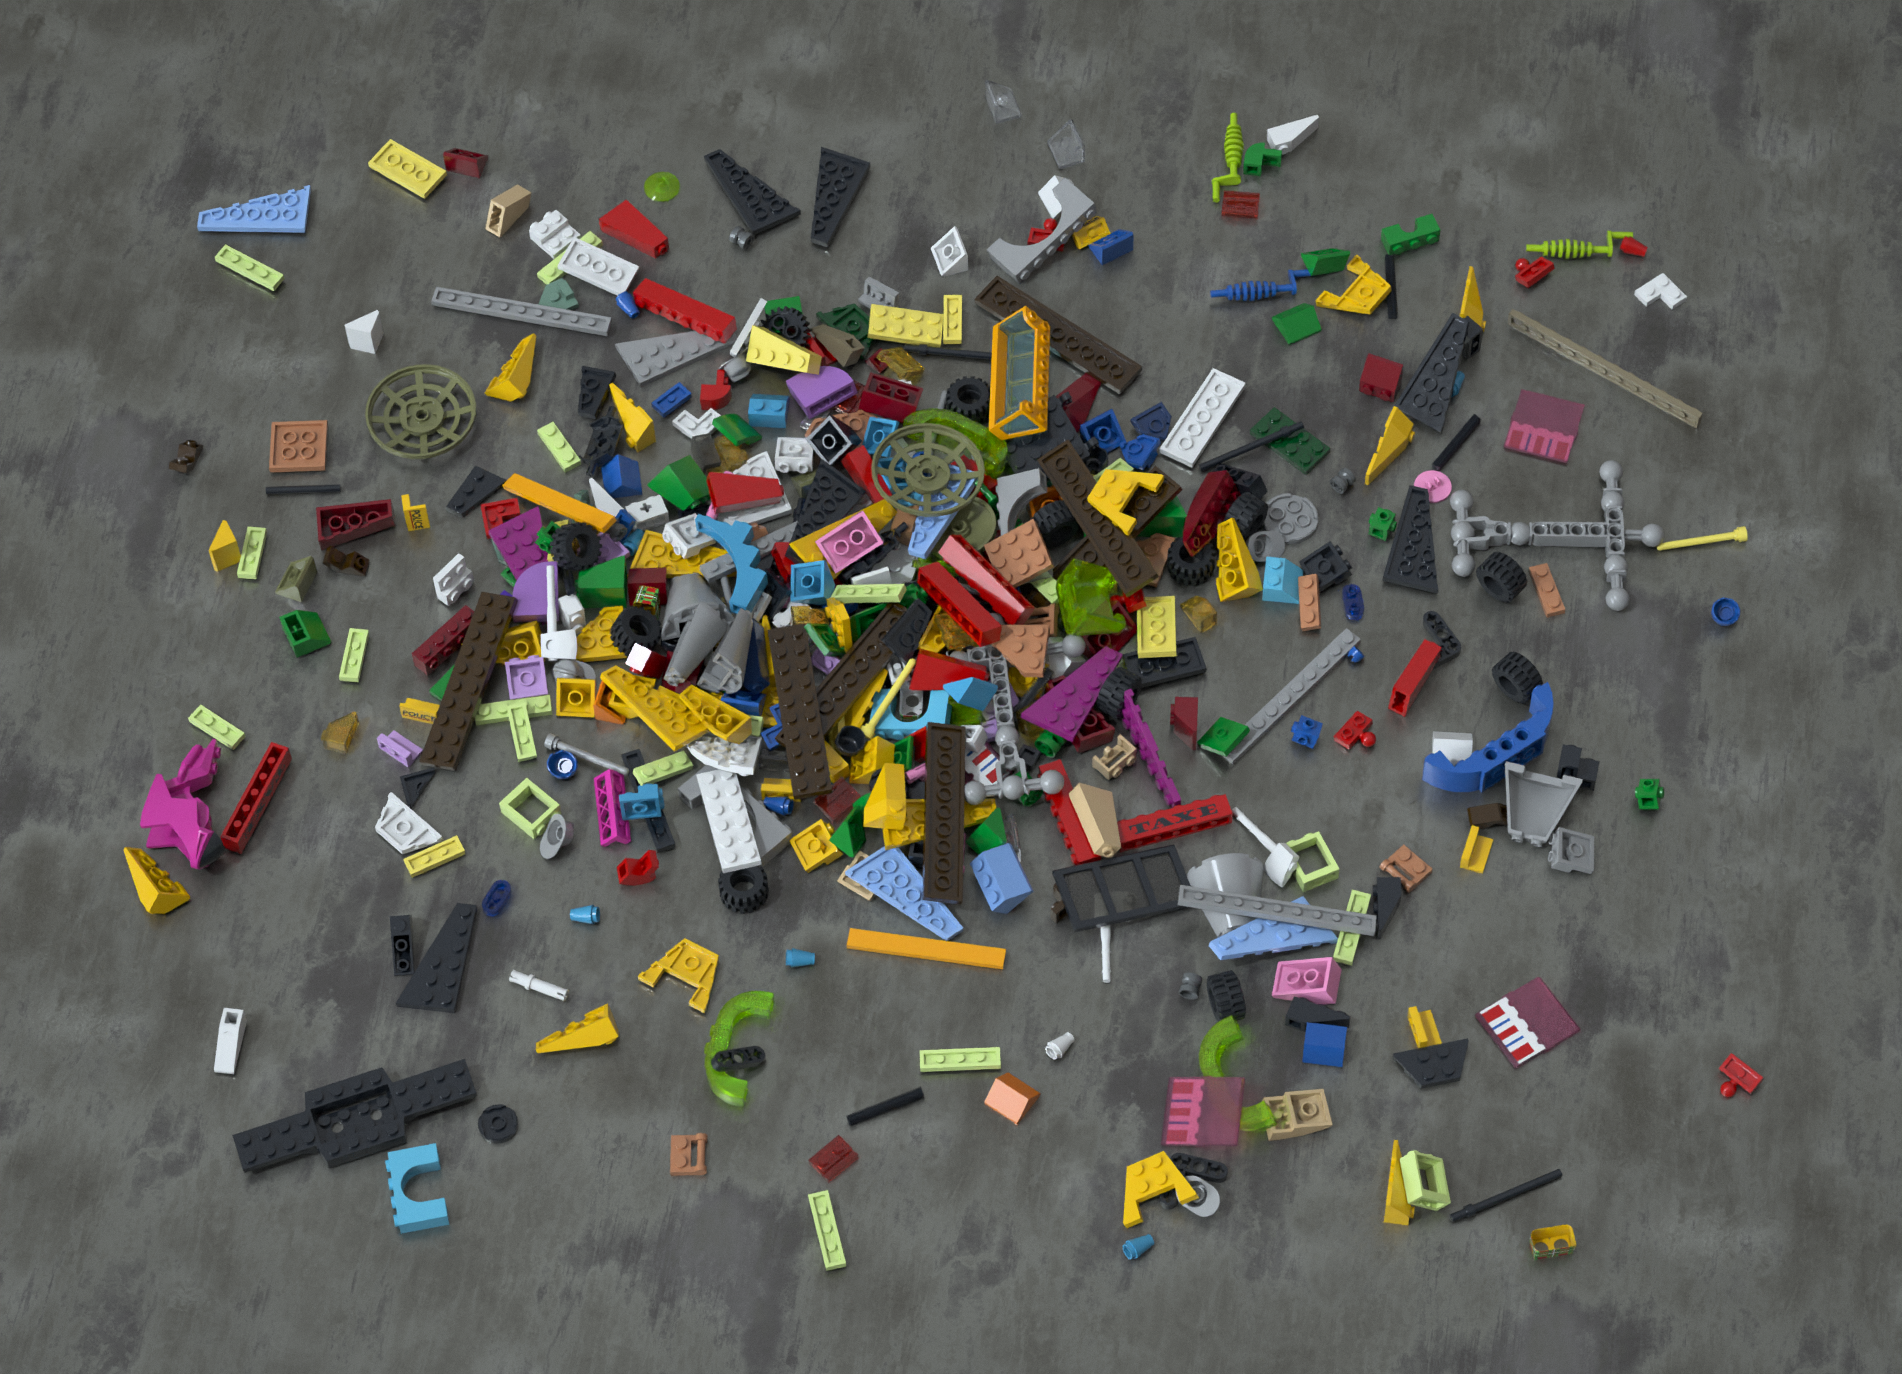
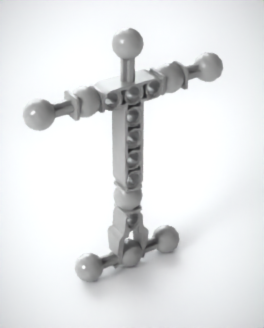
M1615 460L1605 461L1599 470L1601 479L1606 482V488L1603 490L1601 499L1605 522H1535L1533 524L1529 522V526L1523 522H1516L1511 525V522L1489 520L1486 516L1468 517V511L1472 508L1474 500L1472 494L1467 490H1456L1450 497L1451 507L1456 511L1457 519L1452 521L1455 525L1451 529V536L1453 541H1455L1453 546L1458 549V555L1452 561V568L1458 576H1469L1475 570L1476 563L1469 554V549L1487 550L1489 546L1510 545V541L1514 545L1519 546L1525 545L1528 542V545L1533 544L1535 546L1605 547L1607 559L1604 563V570L1607 574L1606 581L1611 582V590L1608 591L1605 599L1607 606L1615 611L1624 610L1630 602L1629 594L1623 588V582L1626 580L1628 564L1624 558V540L1642 541L1646 546L1656 547L1662 543L1665 535L1662 527L1653 523L1647 524L1642 530L1624 529L1622 510L1625 506V501L1622 496L1623 491L1621 488H1618L1617 484L1623 476V468ZM1474 529L1483 530L1484 536L1474 537Z
M990 613L1001 625L1006 624L1001 615ZM1070 634L1062 642L1048 644L1046 661L1049 662L1048 655L1064 653L1070 658L1081 656L1086 646L1084 639L1078 634ZM991 644L975 647L971 650L967 649V652L957 650L950 655L946 652L947 656L986 666V671L990 670L991 683L998 685V689L1004 688L997 690L993 696L998 730L995 735V741L1000 748V761L995 764L998 784L984 786L979 781H970L965 785L964 800L970 805H978L986 797L998 795L1000 799L1005 796L1008 799L1016 800L1021 798L1024 793L1029 795L1032 790L1042 789L1048 794L1059 793L1064 786V778L1060 772L1048 770L1042 774L1041 778L1028 780L1025 761L1023 758H1019L1017 744L1020 736L1015 729L1008 668L1015 666L1011 665L1003 657L1002 653ZM1016 768L1017 771H1021L1022 778L1017 775H1011L1003 780L1002 775L1007 772V769L1013 770Z

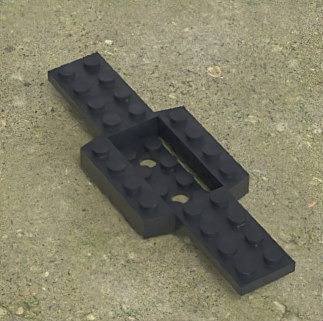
M465 1059L395 1082L391 1081L381 1067L305 1092L304 1112L232 1136L244 1173L301 1154L319 1153L327 1166L331 1168L407 1143L406 1124L419 1115L477 1097V1093ZM387 1092L385 1096H379L376 1099L361 1102L355 1106L342 1108L327 1115L315 1116ZM374 1111H380L382 1117L378 1120H373L371 1114ZM335 1124H342L343 1130L341 1132L335 1133L332 1131V1127Z

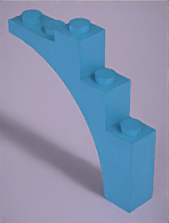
M698 514L695 518L697 531L708 535L721 544L735 564L737 579L734 592L729 600L731 612L737 614L741 608L752 612L768 584L767 573L757 568L761 561L760 550L750 545L754 538L753 527L746 522L737 520L731 526L727 522H720L710 516Z

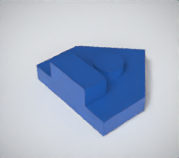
M1143 434L1137 436V439L1129 442L1123 441L1119 445L1126 463L1131 467L1144 470L1145 467L1150 468L1157 457V448L1161 442L1159 438Z

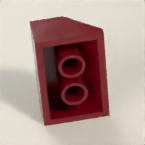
M870 372L858 409L866 413L880 415L886 419L890 418L899 421L902 424L912 425L923 388Z
M1106 600L1073 634H1078L1084 639L1086 646L1083 655L1090 659L1105 646L1118 652L1137 632V626L1119 601Z

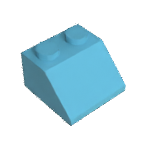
M1266 557L1262 601L1299 604L1298 577L1303 576V569L1286 558Z

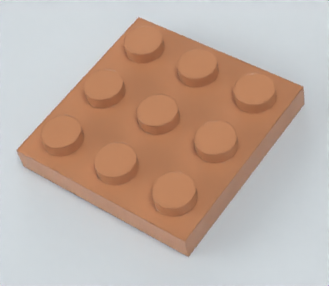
M327 420L272 422L270 472L325 471L328 435Z
M1034 519L984 545L992 566L1014 588L1054 568L1050 554Z

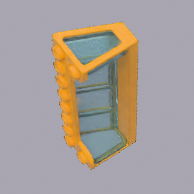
M1024 306L993 326L989 431L1000 440L1047 430L1050 325L1027 306Z

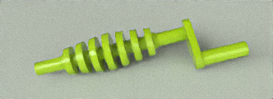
M1237 113L1230 114V125L1227 126L1224 142L1226 164L1230 168V174L1212 179L1213 202L1215 203L1220 201V186L1238 185L1241 183V176L1237 174V168L1241 166L1244 144L1241 126L1237 124Z
M1607 230V246H1593L1591 242H1587L1585 246L1584 241L1581 240L1579 245H1577V240L1574 239L1572 240V245H1570V239H1565V244L1563 245V240L1559 239L1557 245L1555 240H1551L1550 245H1548V241H1543L1542 245L1526 244V252H1541L1543 256H1547L1548 252H1550V257H1555V252H1557L1558 258H1562L1564 252L1565 259H1569L1570 253H1572V259L1577 257V253H1579V258L1584 257V253H1586L1587 257H1591L1593 253H1607L1608 257H1612V239H1623L1624 236H1631L1633 238V232H1612Z

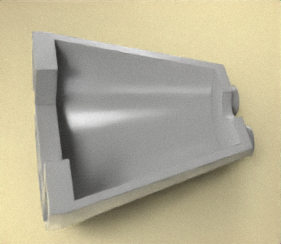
M699 573L685 574L672 578L661 632L662 641L680 637L679 623L692 620L695 609L700 601L719 612V618L721 620L725 619L728 627L732 620L735 619L731 611Z
M701 601L695 609L692 621L688 620L681 632L663 678L672 686H678L679 683H683L728 629L727 621L719 618L720 613Z
M742 608L735 616L736 618L730 623L697 682V686L715 693H719L720 690L726 691L727 694L737 692L744 682L753 626V614L750 611L743 610Z
M1506 761L1508 833L1512 836L1511 840L1522 843L1524 840L1531 842L1530 844L1533 846L1542 847V844L1547 842L1569 806L1583 779L1563 775L1562 779L1525 771L1524 765Z
M1230 853L1203 860L1202 865L1198 868L1193 866L1187 873V879L1192 887L1261 897L1264 868L1261 860L1257 857L1252 859L1249 857V854ZM1202 909L1217 937L1223 936L1257 919L1256 917Z

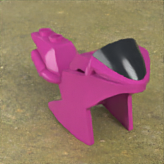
M212 739L207 748H203L201 745L193 746L181 762L177 777L164 781L162 774H156L140 821L141 828H151L146 843L147 848L177 847L190 861L191 868L198 870L209 866L226 853L223 842L216 832L212 831V818L208 806L198 797L193 798L190 794L209 786L212 783L213 775L217 774L218 766L216 761L220 759L221 748L218 747L216 739Z

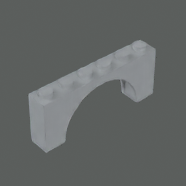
M1066 178L1061 180L1052 189L1055 198L1061 204L1062 212L1059 224L1050 236L1039 243L1027 246L1013 245L999 238L987 249L990 259L1018 284L1026 280L1033 270L1039 268L1047 257L1052 256L1060 245L1065 244L1074 232L1079 231L1087 220L1092 219L1097 212L1095 203Z
M1039 468L997 478L998 486H996V493L999 498L997 509L1000 513L998 526L1001 530V536L1015 529L1020 512L1032 499L1047 493L1046 475ZM1053 568L1026 583L1053 577Z
M706 765L696 774L718 770V768ZM696 774L678 788L679 798L692 810L703 804ZM740 786L746 809L756 822L754 838L761 859L759 867H763L790 844L789 840L792 838V830L787 824L783 825L775 813H770L762 801L756 800L747 788Z

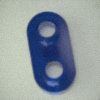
M1355 584L1346 585L1342 590L1345 615L1351 620H1359L1364 615L1361 589Z
M498 880L493 883L482 901L484 914L496 916L501 912L512 893L509 882Z

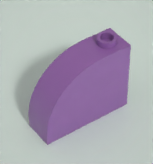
M820 366L819 375L801 372L786 381L791 395L809 419L857 394L852 378L845 371L831 366Z
M557 561L535 564L525 570L517 579L513 589V597H516L518 600L512 615L514 623L536 620L538 622L547 621L546 575L547 566L549 565L554 566L555 607L557 621H559Z

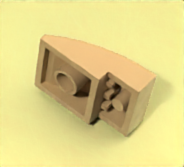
M1324 1089L1285 1092L1283 1096L1264 1097L1260 1104L1269 1141L1303 1136L1332 1127Z

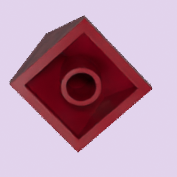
M453 148L443 153L446 171L480 178L489 156L458 148Z
M667 567L629 569V606H633L640 586L659 589L660 605H666Z

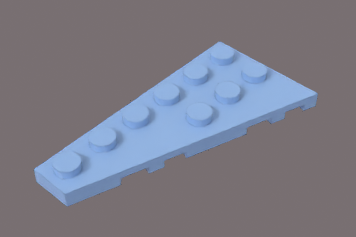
M308 185L304 186V189L297 191L294 189L288 190V193L281 195L271 194L251 199L248 203L240 205L235 203L232 204V207L224 209L219 207L199 212L198 231L305 233L311 187Z
M951 464L948 465L950 474L961 473L959 467ZM978 478L966 480V485L959 496L966 500L974 489V484ZM961 480L949 481L946 488L954 493L959 487ZM942 493L931 495V502L940 501L947 497ZM951 501L941 506L931 507V511L945 510L959 504ZM919 506V510L923 511V506ZM957 512L939 517H916L915 530L912 532L908 547L909 555L926 560Z
M884 846L845 871L846 876L945 941H949L963 932L962 925L944 903L922 900L923 877L898 847L885 851Z
M1303 896L1292 901L1293 903L1310 905ZM1257 918L1212 940L1209 947L1220 960L1241 958L1244 955L1253 953L1261 955L1267 951L1275 953L1296 950L1308 945L1316 947L1322 943L1337 944L1338 938L1331 929Z

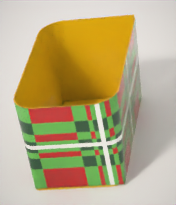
M640 586L633 606H637V608L644 607L646 611L650 610L651 614H655L658 620L661 612L659 589Z
M1565 1224L1535 1229L1531 1232L1530 1244L1534 1260L1573 1254L1576 1247L1573 1229L1570 1225ZM1558 1239H1564L1569 1247L1555 1249L1554 1243ZM1542 1242L1548 1246V1250L1537 1251L1534 1246Z

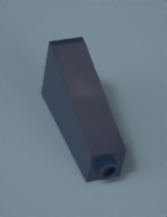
M752 618L753 626L743 684L752 694L757 695L770 685L764 628L757 620Z

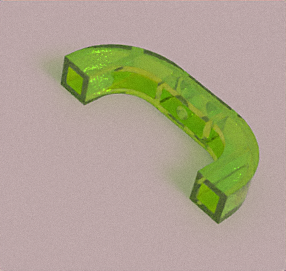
M938 408L918 410L904 419L903 427L919 423H932L947 426L961 432L976 445L978 450L985 453L982 457L985 475L997 479L1003 473L1008 451L1005 440H1000L991 433L988 427L956 412ZM924 433L910 434L906 437L918 442L924 436Z
M748 991L731 998L720 1010L715 1025H711L709 1033L711 1039L709 1043L706 1042L704 1054H706V1077L714 1094L726 1103L744 1107L749 1090L748 1082L733 1078L725 1072L716 1071L711 1065V1059L717 1052L728 1050L734 1028L741 1020L747 1017H760L770 1020L775 1003L774 993Z
M1231 1015L1216 1023L1202 1040L1199 1050V1064L1204 1077H1201V1080H1205L1204 1086L1206 1089H1209L1210 1094H1208L1210 1103L1212 1106L1215 1105L1218 1112L1229 1124L1242 1131H1263L1277 1125L1270 1106L1265 1101L1251 1107L1236 1106L1221 1068V1058L1226 1049L1244 1040L1238 1022Z

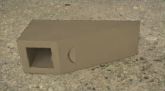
M824 324L811 328V332L843 367L857 363L865 347L854 335Z

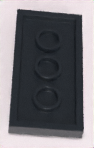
M1196 637L1176 641V656L1138 658V651L1126 653L1122 656L1126 670L1142 678L1141 688L1207 671Z

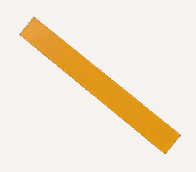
M516 473L502 485L506 491L577 522L591 525L593 529L605 533L617 521L615 516Z
M850 928L847 941V949L1002 970L1006 956V949L854 928Z

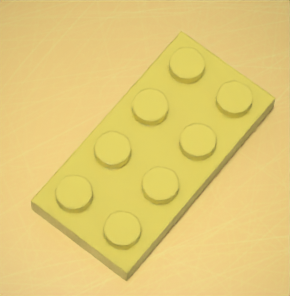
M391 139L368 162L370 168L424 199L447 176L446 170Z
M871 304L868 338L940 347L944 314Z
M1175 596L1145 597L1147 606L1137 610L1138 658L1176 656Z

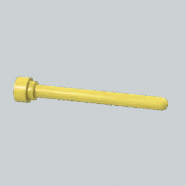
M1742 526L1737 527L1733 532L1663 542L1656 546V548L1661 551L1732 539L1744 542L1748 540L1746 527Z
M912 658L908 661L870 722L866 723L865 726L862 725L860 728L868 740L874 737L876 725L916 665L915 659Z

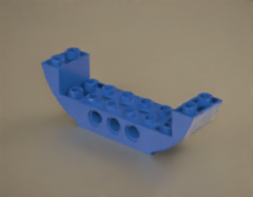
M1546 682L1542 686L1538 685L1533 689L1529 709L1533 716L1529 720L1521 721L1516 728L1504 732L1499 739L1490 741L1480 751H1474L1469 758L1460 760L1455 767L1440 750L1435 754H1429L1424 760L1422 780L1446 791L1472 792L1480 790L1482 793L1505 778L1506 761L1526 765L1543 754L1544 744L1550 731L1554 704L1549 683Z

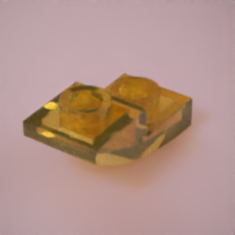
M810 606L790 607L792 625L804 623L829 625L825 609H810Z

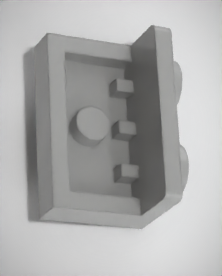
M868 277L865 280L864 294L858 299V302L869 309L871 304L898 308L899 292L880 283L878 280Z

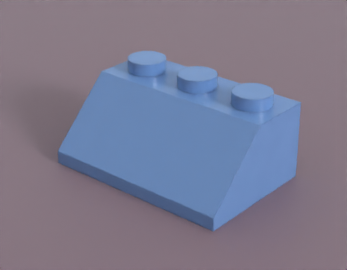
M1011 843L984 851L970 862L972 870L993 912L1008 914L1034 892Z

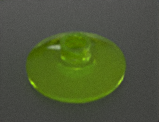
M669 172L654 173L644 183L646 195L658 202L673 199L680 189L679 180Z

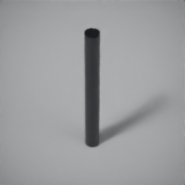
M340 484L266 487V494L341 492Z

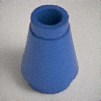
M624 291L616 297L617 306L630 316L631 319L636 318L640 314L632 294Z
M765 797L763 803L766 809L784 816L790 815L794 806L793 800L789 799V797Z

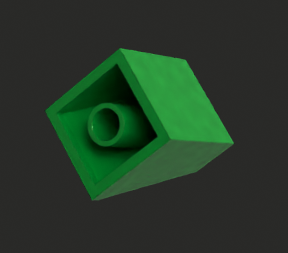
M691 455L667 465L647 484L650 489L683 511L689 508L693 510L701 502L706 504L711 500L706 482L707 477Z
M1177 496L1139 533L1138 537H1150L1156 533L1173 538L1183 537L1187 514Z
M625 556L616 557L579 572V578L575 580L577 598L583 608L614 606L627 608L628 571Z

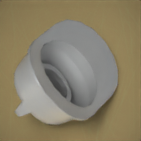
M748 347L718 369L725 370V374L733 382L746 377L751 370L750 362H746Z
M1277 531L1256 532L1250 535L1245 542L1252 559L1257 562L1266 561V557L1279 558L1285 549L1284 538Z
M574 659L559 660L553 666L551 673L552 680L556 685L557 678L596 679L594 669L590 665Z
M554 814L551 817L542 837L540 852L543 858L550 859L554 857L560 847L570 844L573 839L574 824L565 821L561 814Z
M1184 1177L1198 1194L1199 1198L1183 1204V1206L1202 1217L1214 1214L1220 1205L1218 1191L1199 1177Z

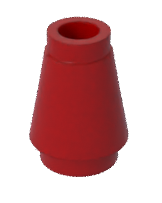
M1624 236L1619 250H1622L1623 253L1644 257L1648 247L1631 236Z

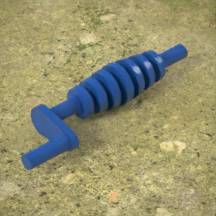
M1308 269L1288 270L1290 284L1277 285L1275 282L1270 281V286H1268V282L1263 281L1261 286V282L1256 281L1254 287L1253 281H1248L1247 287L1246 282H1241V288L1238 283L1234 284V289H1232L1231 285H1227L1226 289L1210 290L1211 298L1227 297L1228 300H1232L1234 296L1235 300H1240L1241 295L1242 300L1247 301L1249 295V300L1254 301L1255 294L1257 300L1262 299V294L1264 298H1268L1269 293L1271 297L1276 296L1277 292L1291 291L1292 295H1296L1297 286L1295 278L1311 275Z

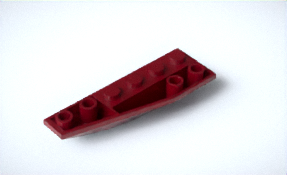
M1227 470L1209 472L1190 505L1184 525L1183 543L1191 557L1195 556L1217 535L1218 524L1224 522L1229 508L1241 496Z

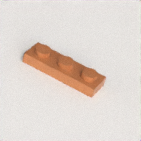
M1548 564L1529 567L1528 572L1546 618L1565 614V607Z
M1318 575L1298 577L1301 629L1302 631L1320 629L1321 614Z

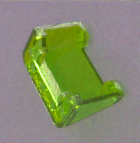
M1073 558L1059 576L1056 583V592L1065 631L1068 635L1119 633L1124 629L1126 625L1124 616L1119 613L1113 616L1108 592L1114 587L1115 579L1107 567Z

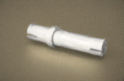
M516 970L511 972L510 982L525 986L527 990L533 989L562 1001L567 999L568 989L537 979L532 974L526 975Z

